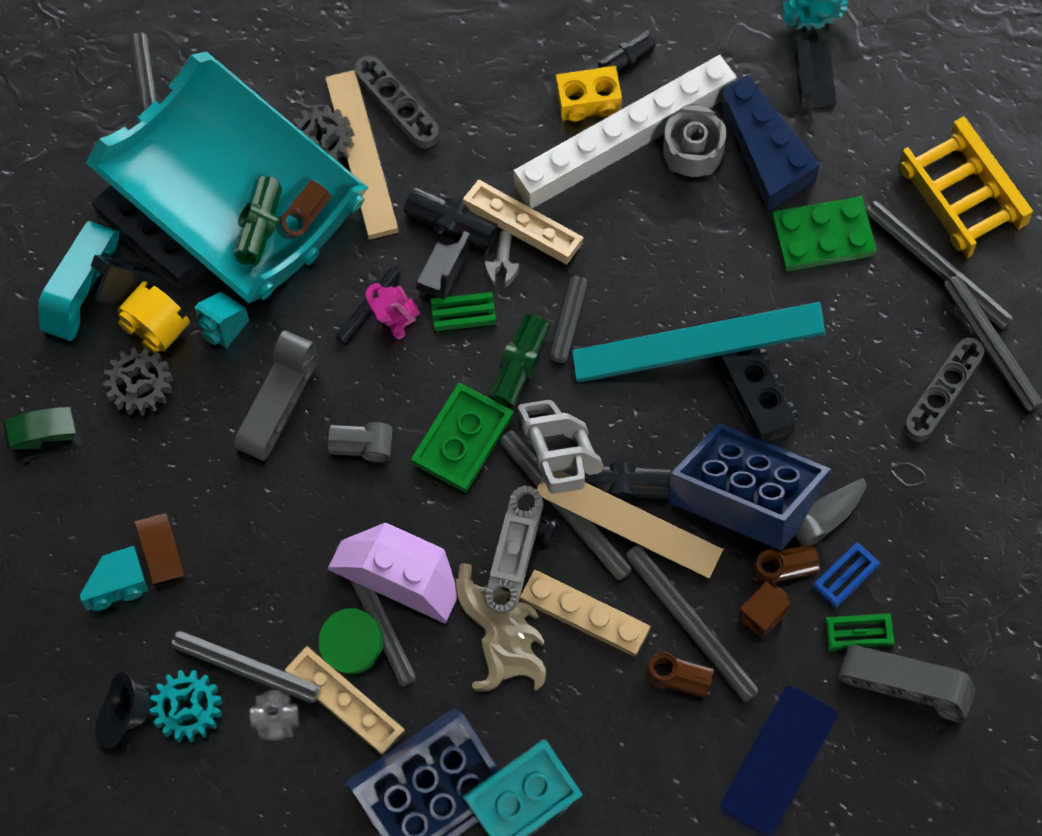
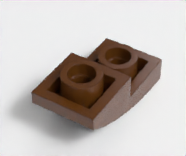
M164 513L134 521L152 584L184 576L167 514Z

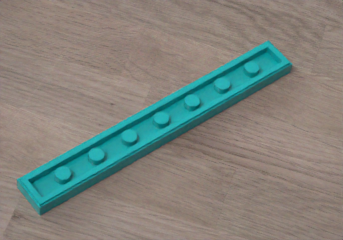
M816 302L575 349L572 352L576 380L578 382H585L826 335L821 304Z

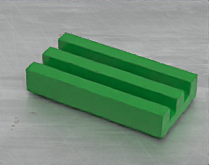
M492 292L446 297L445 300L441 298L431 299L434 332L496 325ZM484 312L489 314L486 316L439 321L441 317L467 316Z
M891 613L825 618L828 652L847 651L850 645L869 649L894 647ZM885 623V628L834 631V626ZM886 636V638H883V639H867V640H851V641H836V642H835V639H840V638Z

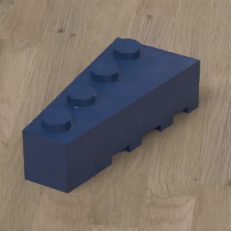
M746 75L723 89L720 107L734 139L739 144L745 164L748 165L756 189L759 190L763 198L766 211H770L816 182L820 164L751 78Z

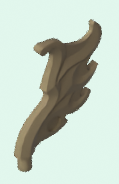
M466 563L459 564L458 579H455L460 606L466 615L481 626L486 633L481 643L489 675L484 681L473 682L472 689L476 692L491 691L497 688L503 680L517 676H526L535 682L534 691L536 692L545 683L546 669L543 662L533 653L531 645L533 642H537L543 646L544 640L541 634L525 620L528 615L535 620L538 619L536 610L529 604L518 602L517 606L508 613L495 612L489 607L485 598L487 587L475 585L473 580H471L472 565ZM501 588L494 593V602L498 605L507 604V601L511 598V593Z

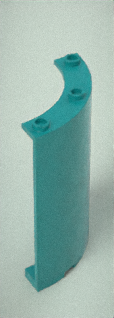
M209 53L192 54L179 74L168 86L172 92L162 103L159 104L155 100L137 117L138 124L132 129L128 130L123 127L106 137L99 138L85 163L248 303L259 298L265 300L275 288L286 281L305 263L310 265L315 261L320 253L319 249L340 227L351 212H356L362 206L365 200L362 196L368 187ZM260 176H272L280 181V186L283 189L275 215L278 217L287 210L311 180L321 184L328 190L332 198L310 223L306 232L290 240L281 237L275 228L272 235L267 239L259 264L256 266H245L236 261L233 252L241 229L237 224L238 218L250 200L257 178ZM288 216L286 219L287 227L292 231H297L299 229L298 221L296 218Z

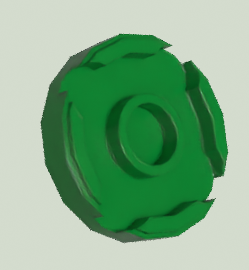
M357 608L343 609L332 614L324 623L319 634V650L323 660L333 669L345 674H358L369 669L374 664L377 656H380L383 649L384 635L380 624L370 614Z

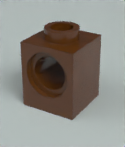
M765 582L741 607L738 619L763 639L787 614L791 602L788 600L789 597L783 589L777 585L772 587L768 582Z

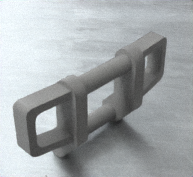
M552 400L524 403L518 406V417L522 424V429L525 436L531 440L537 455V466L543 474L550 493L555 494L583 489L585 486V473L592 475L602 471L603 462L600 456L595 454L588 438V428L583 421L568 413H562ZM549 414L548 416L529 418L531 415ZM564 434V436L576 441L578 447L549 451L543 437ZM576 468L577 473L576 476L556 479L552 475V472Z

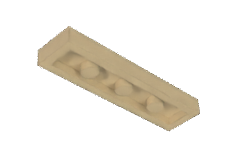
M478 180L463 198L462 203L474 214L498 224V227L566 265L582 245L584 237L481 180Z
M534 570L520 596V601L635 658L651 628L650 625L537 570Z
M306 646L285 669V672L319 685L321 692L317 701L382 757L405 733L404 728L309 647Z

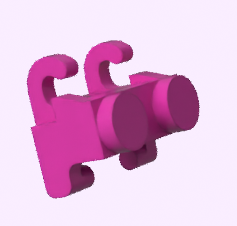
M375 283L366 290V299L377 320L390 326L397 340L403 338L406 334L404 328L416 321L415 317L420 315L414 300L407 298L401 286L383 288L380 284ZM378 292L379 297L374 298V293Z

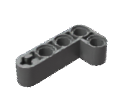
M286 330L281 333L276 342L273 352L275 363L234 441L235 449L262 461L270 454L317 361L315 343Z
M856 645L848 646L838 675L842 682L854 687L935 706L940 716L954 722H966L975 694L972 680L964 672Z

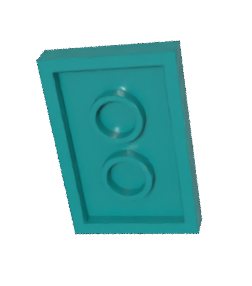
M542 739L462 798L488 836H527L583 794L548 742Z

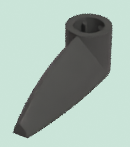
M864 478L840 488L813 503L794 536L801 547L818 543L850 515L867 487Z

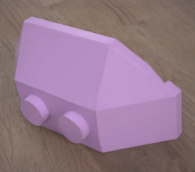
M386 522L341 540L328 567L329 571L445 624L458 598L456 584L445 550Z

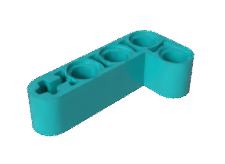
M87 221L40 296L38 306L40 331L68 341L74 339L80 325V306L100 276V273L91 267L94 255L111 258L119 241L118 230Z

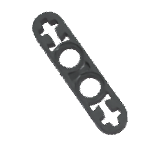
M374 56L361 57L355 65L358 82L416 146L423 149L433 147L439 139L436 122L379 59ZM367 67L369 70L374 68V75L378 80L374 82V77L370 73L364 74V68ZM384 86H392L396 90L395 94L391 97H383L379 94V91ZM408 106L413 108L415 112L409 118H402L398 115L399 109ZM419 121V125L424 131L430 130L431 136L427 137L425 134L420 136V130L416 123Z
M965 338L957 344L908 415L904 431L911 440L922 442L932 435L980 365L984 355V347L977 339ZM973 349L975 351L974 355L970 356L965 366H963L960 362L965 351ZM948 371H955L960 374L961 382L950 384L945 380L944 374ZM931 395H939L944 399L945 405L942 408H933L929 405L927 398ZM925 412L929 416L924 425L925 429L921 428L919 431H916L914 429L915 423L921 420Z

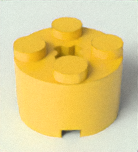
M143 281L117 309L120 317L117 323L127 333L132 334L135 332L142 338V345L148 348L152 354L158 351L164 352L190 324V320L187 315L181 319L177 314L181 308L168 295L155 286L150 290L147 289L148 282Z

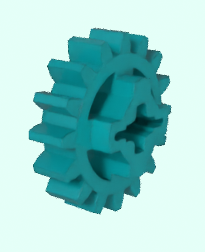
M787 0L782 2L783 8L781 9L784 22H787L789 27L795 25L796 29H800L806 26L807 30H810L812 27L815 29L825 27V23L832 24L834 23V18H842V13L847 12L848 3L847 0Z
M179 670L177 679H173L168 674L166 676L168 684L164 686L158 683L156 687L160 694L151 695L150 697L152 703L157 705L150 708L151 715L158 717L154 721L157 728L165 726L162 731L164 736L169 737L174 733L176 742H180L183 735H187L190 743L194 742V734L196 733L205 738L207 736L205 731L207 726L213 729L217 727L213 717L222 716L221 710L215 707L222 704L221 696H214L219 691L216 684L208 686L210 680L207 675L198 680L195 670H192L189 677H185L183 671ZM187 686H188V688H186V689L177 690V689H179V688H181V687H187ZM204 694L207 696L208 706L206 711L203 709V707H201V702L204 699ZM166 701L169 702L172 708L168 713V718L165 715ZM191 702L192 708L190 710L188 708L181 709L180 705L182 703L188 705ZM196 722L195 724L184 726L187 723Z

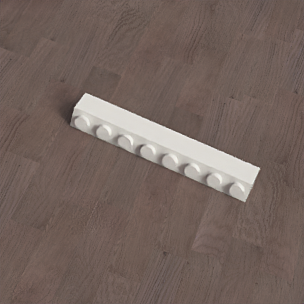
M718 55L514 170V187L526 205L533 209L662 136L668 119L680 112V109L691 105L707 108L717 105L721 102L723 89L735 83L737 77L721 55Z

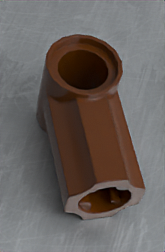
M311 180L287 210L278 217L276 226L278 234L285 239L291 240L306 232L310 223L332 198L328 190L321 184ZM288 216L294 217L298 221L299 229L297 231H292L287 227L286 219Z
M807 545L782 551L773 549L762 551L753 566L752 577L760 586L765 582L773 586L778 581L818 574L819 559L816 549H814L813 545ZM768 563L775 568L776 572L767 573L762 569L761 565Z
M659 652L651 658L646 669V678L650 685L655 688L663 689L668 687L706 698L714 669L676 659L668 652ZM658 664L667 666L670 675H658L654 670V666Z

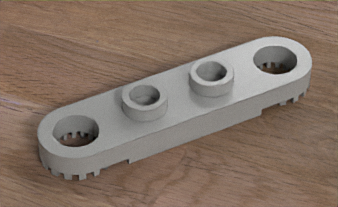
M531 486L518 487V489L513 491L504 518L485 595L489 607L498 613H508L517 606L543 508L542 496ZM526 494L534 496L535 504L531 510L522 511L518 508V500L521 496ZM499 588L510 590L511 598L507 604L498 605L494 602V593Z

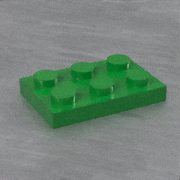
M862 196L772 212V221L785 272L876 255L877 250Z
M458 383L412 456L411 464L467 493L513 418L514 411Z

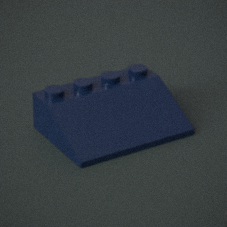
M718 423L671 472L669 503L778 550H782L798 532L828 479L831 468Z
M453 708L347 780L344 784L379 836H458L478 822L462 797L499 770L464 714Z

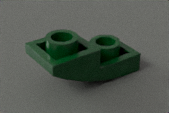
M70 407L24 413L8 418L3 423L8 450L38 449L43 441L74 440L76 434Z

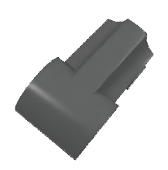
M380 422L367 423L364 427L331 425L328 437L329 454L362 456L364 459L373 462L388 461L391 455L393 428L388 424Z

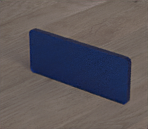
M793 686L786 687L721 802V809L761 833L772 835L838 717L837 711Z

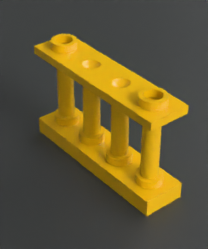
M965 116L954 121L950 139L918 157L914 156L909 147L902 151L899 162L901 173L906 179H911L950 234L953 246L958 251H962L966 258L973 255L977 243L974 239L1007 221L1013 222L1019 230L1029 224L1033 214L1032 208ZM954 150L963 153L967 163L935 181L931 180L923 168ZM971 174H978L984 182V187L949 205L940 191ZM989 197L995 198L1002 207L1001 211L969 229L964 226L957 216Z

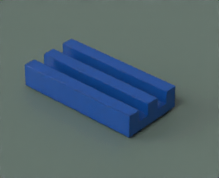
M856 542L812 585V589L816 592L818 591L825 601L828 600L836 610L880 566V562L861 544ZM858 552L861 557L827 589L824 584ZM868 561L870 565L835 597L833 593Z

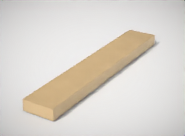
M355 70L325 77L334 111L339 109L343 117L347 116L351 123L349 127H352L355 136L351 137L354 147L346 148L349 154L347 161L350 172L368 187L362 196L365 200L360 207L368 238L370 240L399 233Z
M563 471L552 472L553 477L556 479L572 477ZM542 477L537 488L542 498L707 578H710L723 551L722 548L590 484L585 483L583 489L553 494L548 491L544 477Z

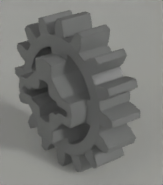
M326 105L323 111H319L317 106H313V113L311 114L305 110L302 111L304 117L302 120L294 118L293 122L296 127L337 162L340 163L339 158L341 156L344 158L349 157L346 148L354 147L351 137L355 136L352 127H349L351 125L347 116L343 117L339 109L332 113L329 105ZM321 131L323 132L322 140H321V144H322V145L319 144V142H320V137H321Z
M133 347L129 356L123 351L119 352L121 360L118 362L111 359L110 364L113 370L104 371V375L108 380L103 382L105 391H109L106 394L110 402L115 401L114 404L117 410H121L126 406L128 415H132L134 409H138L141 416H143L147 407H150L154 412L157 411L155 403L159 401L165 404L167 401L163 393L172 392L169 382L173 381L171 372H167L169 370L167 361L161 362L162 359L158 352L150 357L148 348H144L142 354H138L136 348ZM150 367L158 373V378L155 377V374L150 373ZM118 385H121L122 389H126V396L118 390Z

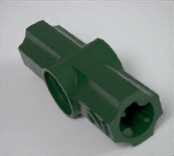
M260 176L255 180L250 200L238 218L237 224L241 229L233 255L236 257L237 262L245 266H256L261 262L267 239L272 235L279 218L275 215L283 188L280 186V181L272 176Z
M525 314L513 342L508 343L502 355L499 366L500 371L490 390L489 398L507 408H514L526 379L529 380L532 377L539 359L538 352L550 328V323L546 322L542 317L534 314Z

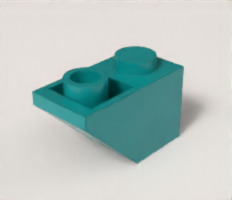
M222 292L199 302L194 307L198 317V324L201 327V335L213 345L219 343L228 348L249 321L246 308Z
M131 546L101 557L80 594L81 601L86 610H103L108 608L112 602L121 599L124 601L134 600L142 596L143 592L149 591L135 547Z

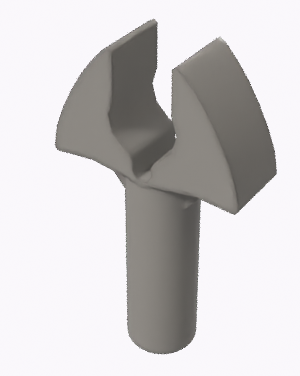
M505 230L499 232L497 259L493 262L485 261V271L493 286H495V275L500 271V268H503L506 273L505 287L512 283L519 271V264H511L509 261L512 234Z

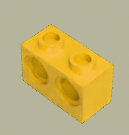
M616 66L556 74V93L561 120L580 121L586 117L597 115L608 117L621 110L622 96ZM599 92H608V93H610V95H608V96H601V95H599L598 93H599ZM570 96H578V97H580V99H579V100H570V99H568V97H570Z

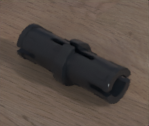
M645 30L630 42L619 44L616 51L597 61L598 67L616 66V70H619L627 64L631 66L636 62V58L657 46L654 36L649 39L648 37L651 36V33Z

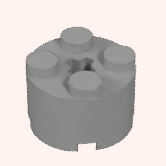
M698 105L686 106L680 109V112L676 113L673 117L671 116L665 126L663 154L669 169L690 177L712 174L720 164L724 154L726 128L723 121H720L711 109Z

